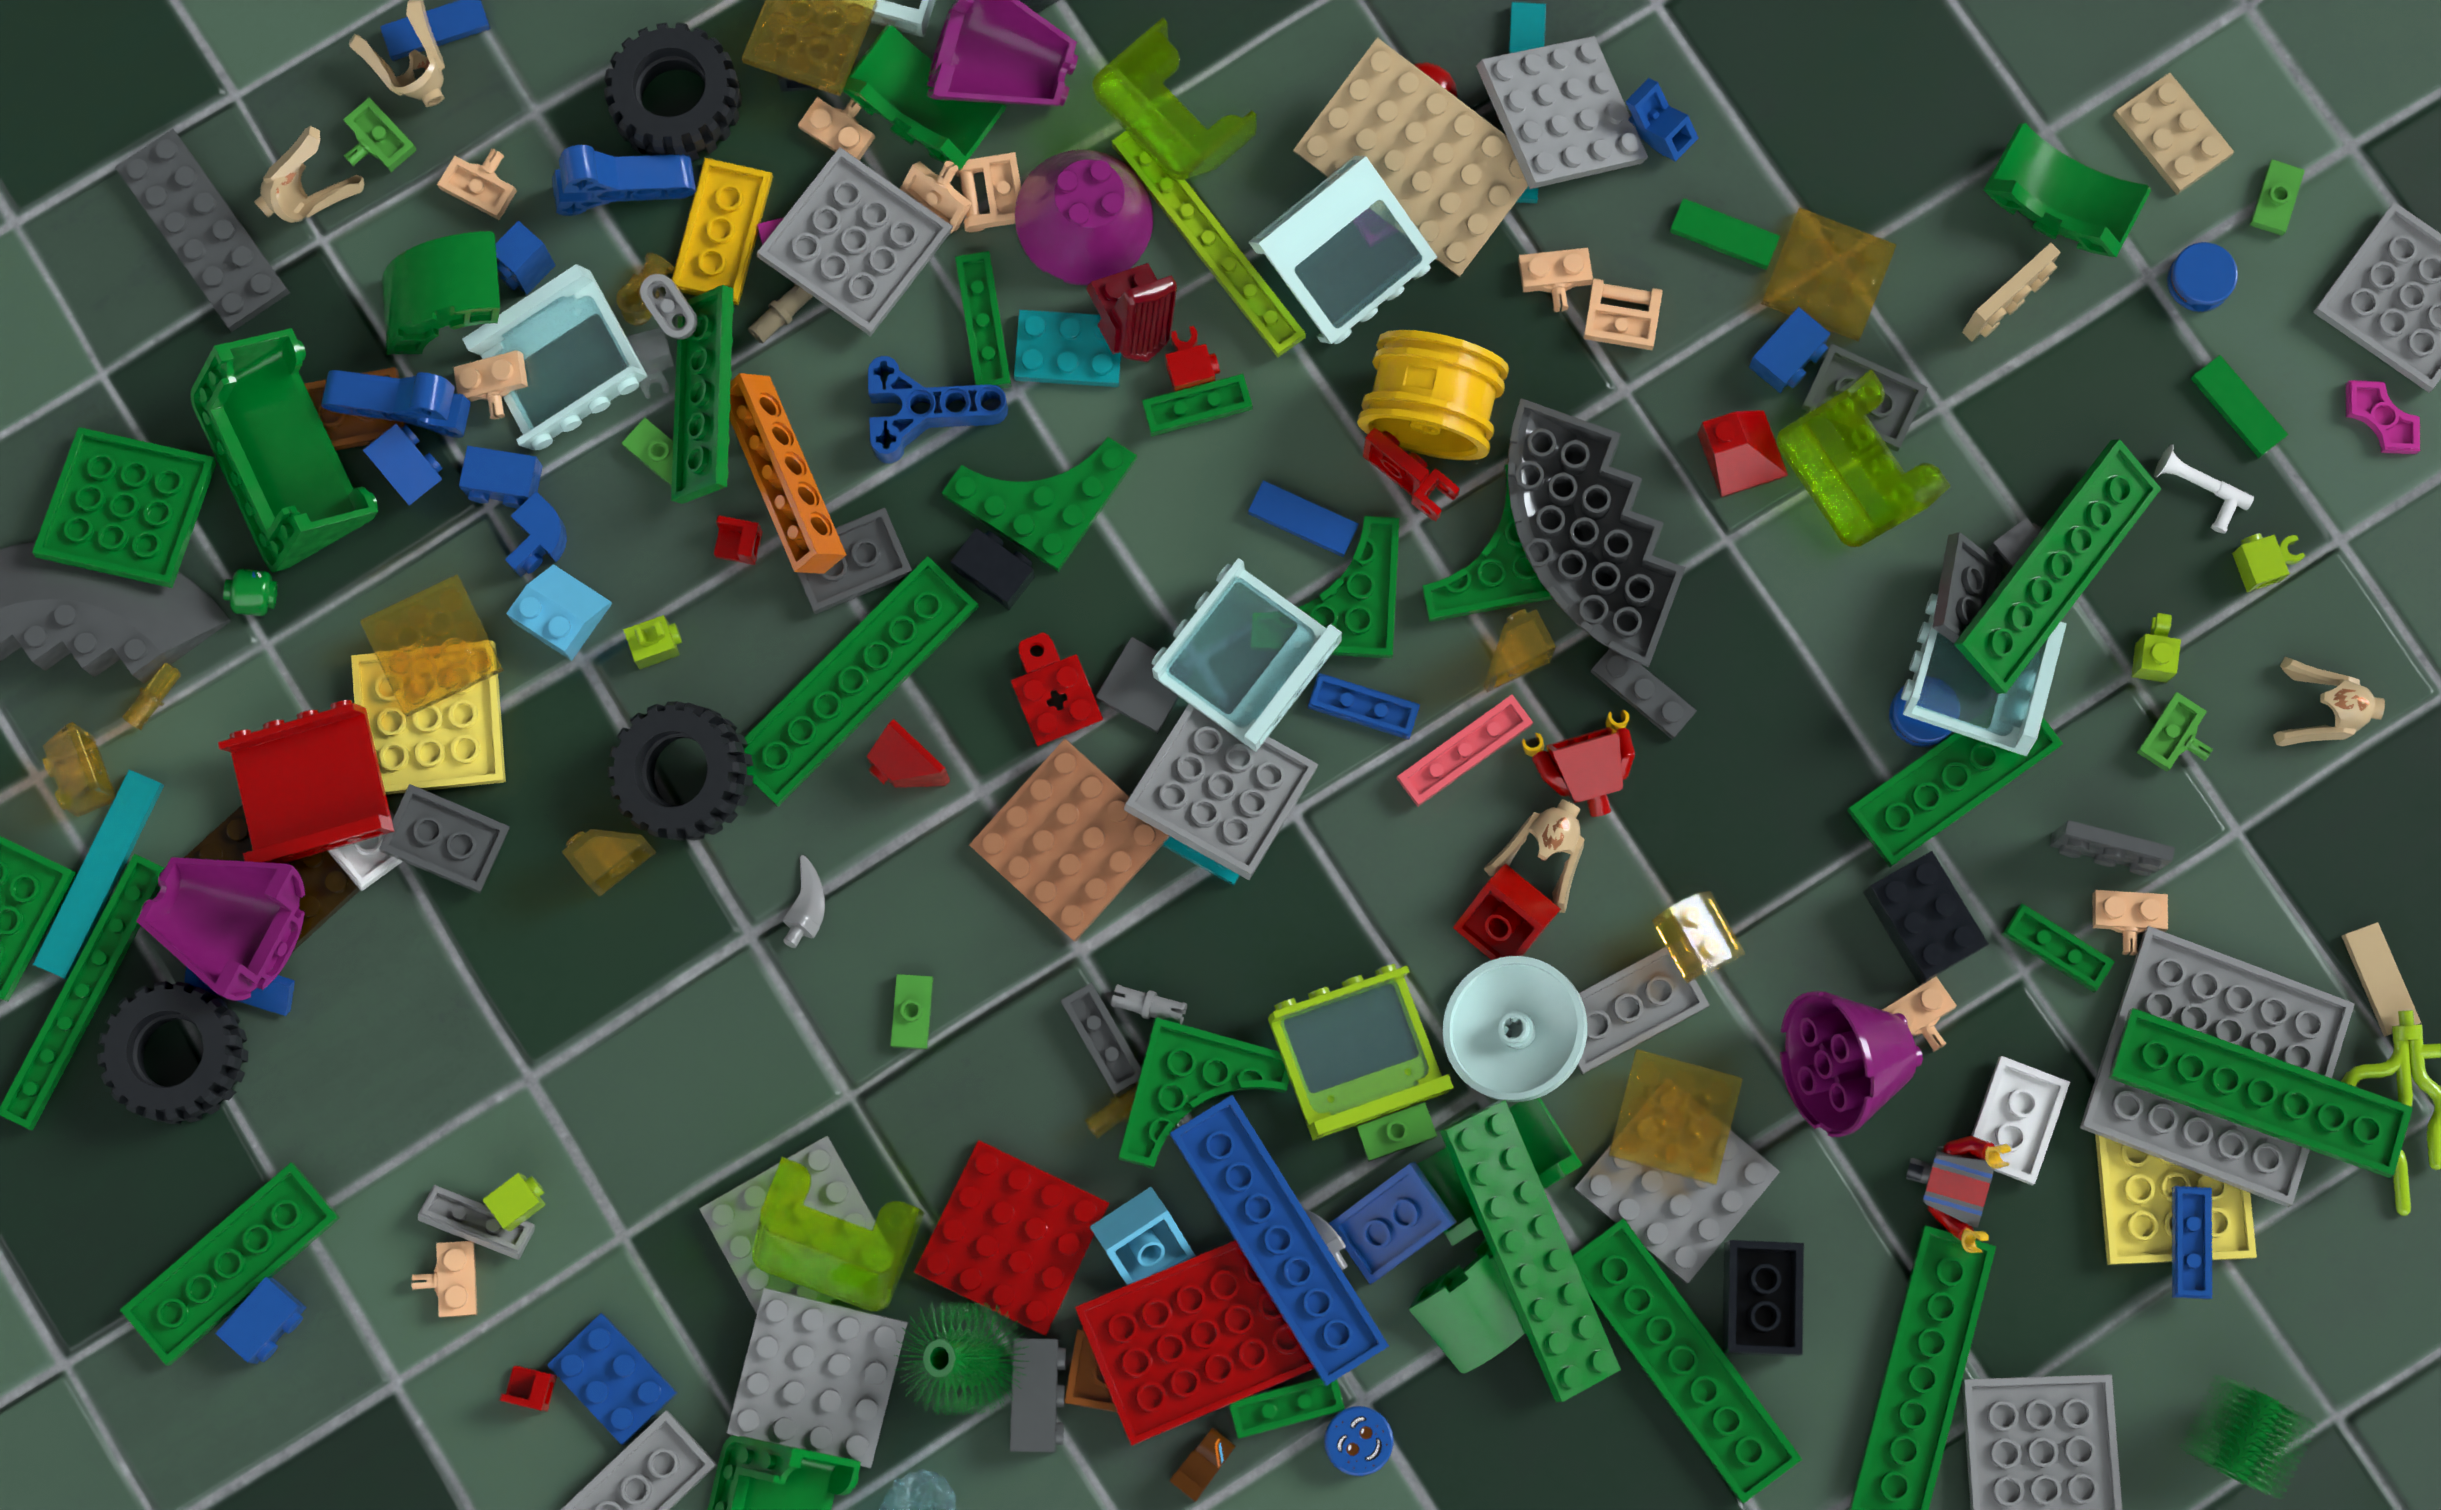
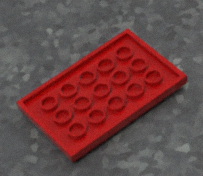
M1232 1241L1074 1308L1130 1446L1314 1369L1236 1241Z

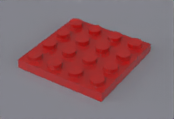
M978 1140L914 1273L982 1306L985 1303V1307L987 1304V1308L989 1306V1309L991 1308L992 1311L995 1312L996 1309L998 1314L1000 1312V1315H1006L1009 1319L1047 1336L1095 1236L1090 1226L1104 1217L1110 1203Z

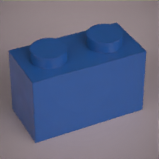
M517 221L496 243L499 278L513 291L518 287L528 295L556 266L544 243L520 221Z
M1798 307L1753 356L1749 368L1780 394L1788 385L1793 389L1806 375L1803 368L1810 360L1816 364L1827 352L1829 347L1825 344L1831 333Z
M395 423L366 446L363 451L405 502L411 505L442 480L438 472L443 468L430 453H427L425 456L421 454L415 446L420 440L407 425L400 428Z
M467 446L459 487L471 501L489 503V499L503 501L502 504L507 507L518 509L536 491L538 492L543 466L537 456Z
M265 1277L215 1334L247 1363L257 1364L259 1361L265 1362L277 1350L278 1345L276 1342L285 1332L289 1334L298 1327L303 1320L301 1314L307 1307L277 1280Z

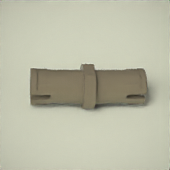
M795 284L778 301L773 300L768 305L769 309L748 328V331L759 343L763 344L780 327L792 322V316L813 296Z

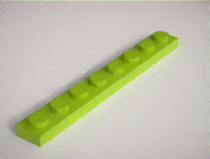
M1137 122L1111 141L1112 147L1135 172L1148 193L1277 358L1305 339L1306 333L1143 125Z

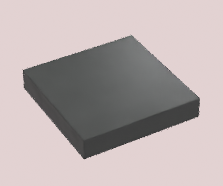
M1131 637L1098 692L1096 700L1158 734L1179 696L1153 678L1152 668L1154 665L1151 663L1158 651ZM1176 661L1169 669V673L1185 685H1187L1193 675L1192 670Z

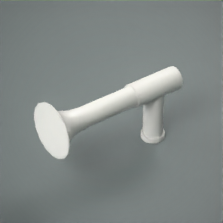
M2171 444L2160 458L2154 477L2164 473L2174 474L2224 499L2225 501L2211 528L2216 532L2226 534L2228 524L2236 507L2238 506L2247 511L2254 500V496L2188 466L2175 455L2173 451L2174 445Z

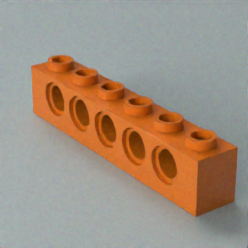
M739 373L730 382L731 410L729 419L794 572L825 574L846 556V552L770 376Z

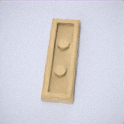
M2377 922L2342 935L2341 937L2384 1037L2392 1034V1026L2399 1025L2398 1011L2413 1010L2414 1025L2420 1024L2419 1016L2379 923Z

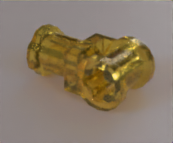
M654 253L646 254L644 258L646 262L639 274H633L628 284L618 291L616 297L617 305L621 310L623 318L631 325H643L652 316L640 295L643 281L653 274L667 276V274H672L674 271V267L669 262ZM658 289L656 290V293H655V296H656L657 299H658L659 296H660V295H659V292H658Z

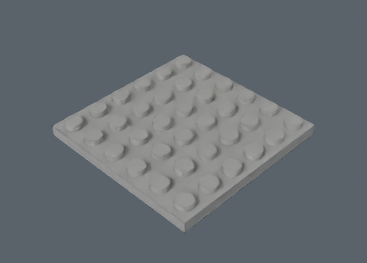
M2148 926L2143 932L2138 953L2136 954L2080 1128L2275 1203L2290 1207L2293 1205L2309 1149L2110 1079L2109 1074L2129 1010L2135 1008L2332 1078L2355 1003Z

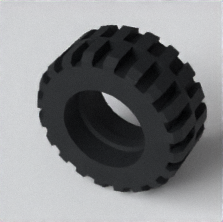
M667 23L657 24V30L649 32L646 27L637 31L639 34L638 38L632 40L628 37L621 44L623 47L622 53L614 52L610 59L613 69L609 68L606 70L604 79L607 85L604 89L605 100L620 135L625 141L630 142L634 150L640 154L647 151L648 156L687 155L693 161L700 159L698 153L704 150L710 154L717 149L715 143L717 140L720 139L725 142L731 135L729 125L734 126L737 124L740 116L737 108L742 105V96L739 90L740 84L728 52H724L722 44L715 37L709 39L706 31L696 27L691 32L688 24L676 23L675 28H669ZM670 70H687L699 75L703 79L705 90L700 101L684 114L672 117L658 116L647 111L642 104V96L647 85L661 73Z
M671 701L667 702L665 706L655 704L647 707V714L637 713L630 719L633 725L630 729L622 727L617 735L621 739L619 747L612 746L609 754L610 757H615L614 767H607L608 778H612L615 781V785L609 788L612 798L621 801L617 808L623 816L632 818V825L639 830L648 831V834L656 837L679 841H695L704 839L705 834L715 835L723 830L721 824L724 822L732 823L738 816L734 811L738 805L745 806L748 800V796L743 795L745 785L752 787L753 776L747 775V767L753 766L752 756L744 752V748L748 746L744 736L735 732L737 727L730 720L722 718L720 713L712 709L691 703ZM679 738H689L696 741L705 753L707 777L701 791L695 798L684 805H672L664 801L656 788L654 779L655 765L659 755L668 744Z
M167 981L156 982L154 988L150 989L143 986L135 990L136 997L132 1000L127 997L123 998L117 1004L121 1011L117 1016L109 1014L104 1022L110 1025L108 1033H100L98 1044L104 1046V1053L97 1054L98 1065L105 1068L101 1078L105 1086L112 1088L111 1095L113 1098L137 1115L168 1124H181L182 1121L192 1123L202 1120V1114L204 1113L212 1115L221 1109L218 1103L222 1099L229 1101L236 1093L231 1088L235 1081L242 1082L245 1072L240 1070L241 1063L248 1062V1051L243 1049L242 1044L247 1041L245 1030L238 1026L240 1019L236 1013L227 1007L228 1004L219 997L200 987L179 981L175 984ZM176 1019L186 1020L199 1029L203 1039V1055L196 1071L184 1082L172 1087L158 1085L148 1077L144 1067L146 1044L155 1030L163 1024Z

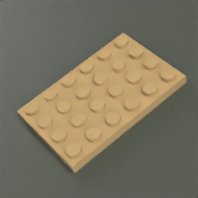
M1378 37L1293 150V152L1327 178L1354 156H1366L1436 254L1437 258L1435 260L1458 277L1462 275L1528 187L1507 136ZM1377 200L1368 207L1377 216L1408 238L1381 200Z

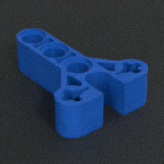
M575 145L562 151L559 159L560 169L555 170L552 176L556 213L563 216L578 215L587 209L614 201L680 199L690 197L696 192L691 157L687 155L614 157L594 151V148L588 145Z
M877 357L869 365L868 393L871 403H897L902 406L900 412L894 416L869 417L871 446L874 455L883 463L890 464L901 459L905 447L928 428L995 425L1002 422L1007 416L1008 405L1005 393L996 385L925 388L901 372L897 362L891 357ZM889 371L890 374L887 377L886 389H884V385L881 381V378L883 376V372ZM988 399H996L1001 403L993 411H988L982 407ZM953 401L964 402L966 405L960 412L955 413L947 409ZM920 402L930 405V409L924 414L914 413L912 411L913 407ZM888 430L892 442L890 443V448L884 449L883 445L885 444V439H887Z
M331 370L328 372L321 406L336 413L401 421L432 430L444 436L462 438L464 437L471 402L463 394L454 393L455 386L446 378L432 373L419 372L416 376L399 379Z

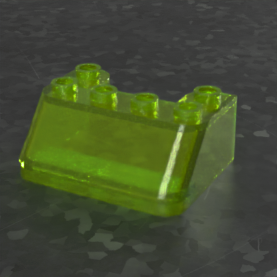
M1161 18L1099 71L1093 79L1092 87L1095 99L1163 171L1173 179L1184 180L1214 171L1256 135L1257 115L1252 110L1243 118L1237 115H1227L1222 117L1208 130L1163 84L1164 81L1177 71L1180 57L1177 49L1168 41V22Z
M1872 369L1830 394L1785 426L1777 435V446L1839 539L1850 547H1860L1927 509L1951 487L1940 469L1930 463H1921L1904 472L1866 415L1880 406L1885 398L1884 387Z
M782 1157L759 1216L752 1249V1260L756 1267L771 1275L870 1312H878L885 1309L892 1300L925 1213L920 1208L904 1202L892 1201L881 1208L871 1231L807 1207L804 1203L812 1183L810 1172L802 1164Z

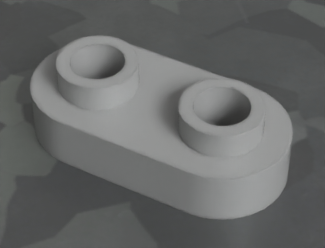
M663 274L648 276L641 285L640 295L662 330L675 339H685L691 336L697 327V316L674 281ZM664 287L666 295L662 299H657L655 296L656 290ZM684 316V326L677 328L675 326L676 318Z

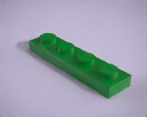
M990 252L955 256L975 384L996 385L1001 389L1012 387Z

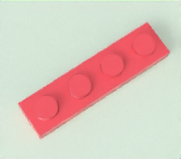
M1510 695L1399 774L1397 780L1417 807H1419L1531 727L1533 721L1515 697Z

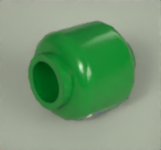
M238 569L234 573L233 579L225 580L223 599L230 601V607L234 613L265 616L269 609H275L278 582L272 581L271 574L266 571Z

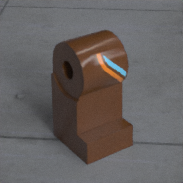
M1212 1428L1169 1481L1196 1502L1236 1446Z

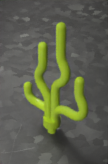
M2413 1010L2398 1011L2399 1025L2392 1026L2394 1048L2391 1057L2383 1063L2355 1066L2344 1075L2341 1082L2356 1086L2357 1082L2362 1079L2382 1078L2396 1072L2397 1102L2412 1107V1074L2413 1080L2419 1088L2433 1100L2434 1112L2427 1124L2428 1159L2430 1167L2434 1170L2441 1169V1087L2427 1075L2425 1059L2441 1058V1043L2423 1044L2422 1024L2414 1025ZM2401 1149L2393 1176L2397 1213L2401 1216H2407L2411 1212L2408 1164L2405 1153Z

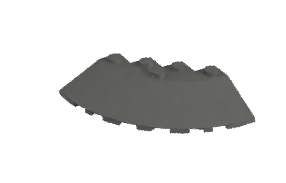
M1521 398L1513 422L1509 445L1508 487L1517 534L1527 559L1540 582L1557 605L1579 627L1598 642L1623 657L1649 667L1686 567L1653 556L1664 522L1631 511L1639 492L1642 478L1610 467L1621 433Z
M36 541L0 549V662L22 647L31 661L46 671L71 653L82 669L96 677L121 659L130 673L145 684L231 622L230 618L208 594L180 572L177 574L173 588H168L36 558L32 553Z

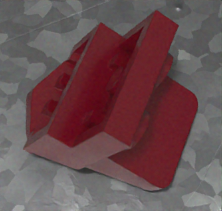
M1149 263L1092 281L1086 287L1102 318L1097 325L1112 354L1121 352L1122 356L1126 359L1148 362L1168 344L1172 332L1177 284L1173 276L1157 280Z

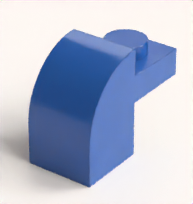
M1648 78L1625 101L1632 114L1628 121L1636 128L1639 137L1661 155L1676 162L1699 138L1689 116L1669 106L1658 82Z
M536 491L511 515L515 523L529 536L505 559L511 569L520 577L526 572L528 574L534 572L543 562L542 557L546 553L557 562L562 556L567 542V533L562 520L554 508Z

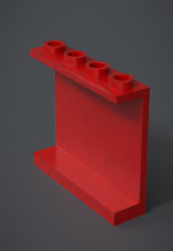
M351 700L338 701L330 705V710L318 713V710L304 711L296 715V720L286 723L284 720L270 721L263 724L262 730L251 732V730L236 731L229 734L230 739L218 742L220 750L231 753L253 851L243 853L244 861L284 864L394 832L366 707L354 704Z

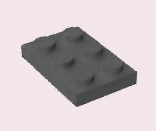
M1831 344L1801 409L1898 452L1928 387Z
M885 508L835 528L846 556L825 574L797 572L815 615L907 577L912 572Z
M1960 532L1948 535L1932 627L1952 643L1956 642L1999 586L2002 565Z
M409 784L392 820L394 832L385 835L379 851L480 894L509 832L510 826Z
M2070 820L2053 832L2050 847L2058 848L2061 855L2072 858H2080L2081 855L2093 857L2096 864L2107 867H2115L2116 864L2130 867V872L2142 876H2150L2151 872L2156 873L2171 863L2175 847Z

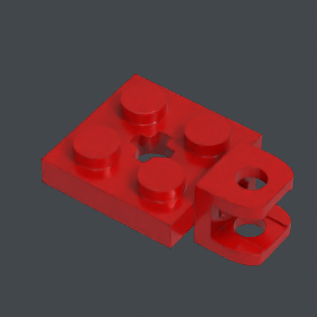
M1374 427L1365 437L1363 457L1412 496L1411 504L1430 519L1437 521L1441 516L1442 510L1428 498L1429 495L1437 488L1445 496L1455 500L1459 495V487L1436 468L1429 475L1428 465L1419 455L1413 452L1409 455L1399 447L1400 442L1394 435L1386 430L1381 433Z
M1044 632L1020 641L1019 656L1026 674L1011 680V684L1037 747L1104 720L1077 654L1060 660L1052 639ZM1034 646H1040L1044 653L1039 657H1035L1030 653V649ZM1052 691H1057L1059 695L1065 694L1067 696V700L1063 702L1064 708L1062 710H1057L1055 706L1049 707L1047 705V701L1051 699Z

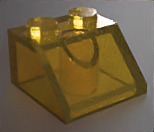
M1523 609L1506 619L1508 623L1504 624L1485 680L1484 688L1486 692L1492 691L1550 663L1556 646L1537 609L1529 613Z
M74 722L66 724L43 745L47 756L43 758V764L48 775L51 778L55 777L59 788L55 791V796L62 810L67 809L68 812L79 817L113 803L116 794L94 736Z
M590 829L586 833L581 831L572 836L566 843L567 848L562 851L586 884L599 897L657 853L640 834Z
M1711 891L1697 893L1669 907L1652 920L1686 983L1745 955L1743 948Z

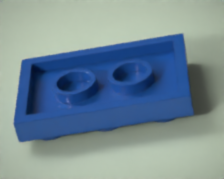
M1414 1161L1330 1222L1329 1225L1340 1235L1346 1245V1251L1371 1285L1457 1223V1221Z
M600 1313L547 1364L621 1445H625L678 1394L603 1313Z

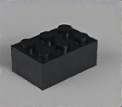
M1933 851L1870 885L1863 892L1918 985L1923 984L1989 945Z
M1729 1240L1724 1243L1722 1350L1724 1354L1787 1357L1803 1355L1804 1243Z

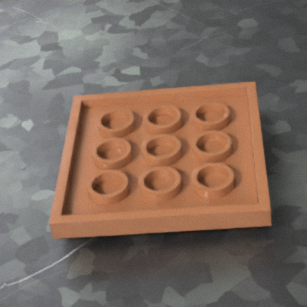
M1064 739L969 846L1076 942L1170 836L1124 811L1125 804L1130 796L1067 739Z

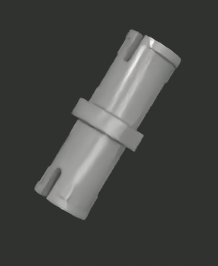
M1117 984L1114 991L1116 995L1112 997L1111 1007L1136 1012L1145 1019L1157 1017L1178 1024L1183 1023L1184 1017L1182 1015L1186 1014L1187 1003L1159 997L1156 992L1151 990L1144 993Z

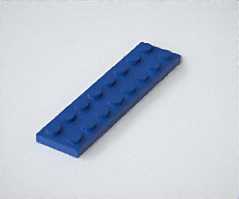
M1233 1095L1170 1133L1174 1143L1325 1386L1389 1347Z

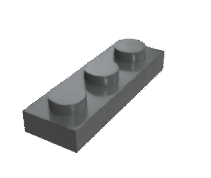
M1610 648L1591 670L1594 676L1672 740L1697 711L1640 663L1623 657Z
M1090 983L1060 1000L1114 1096L1138 1083L1141 1067L1094 985Z

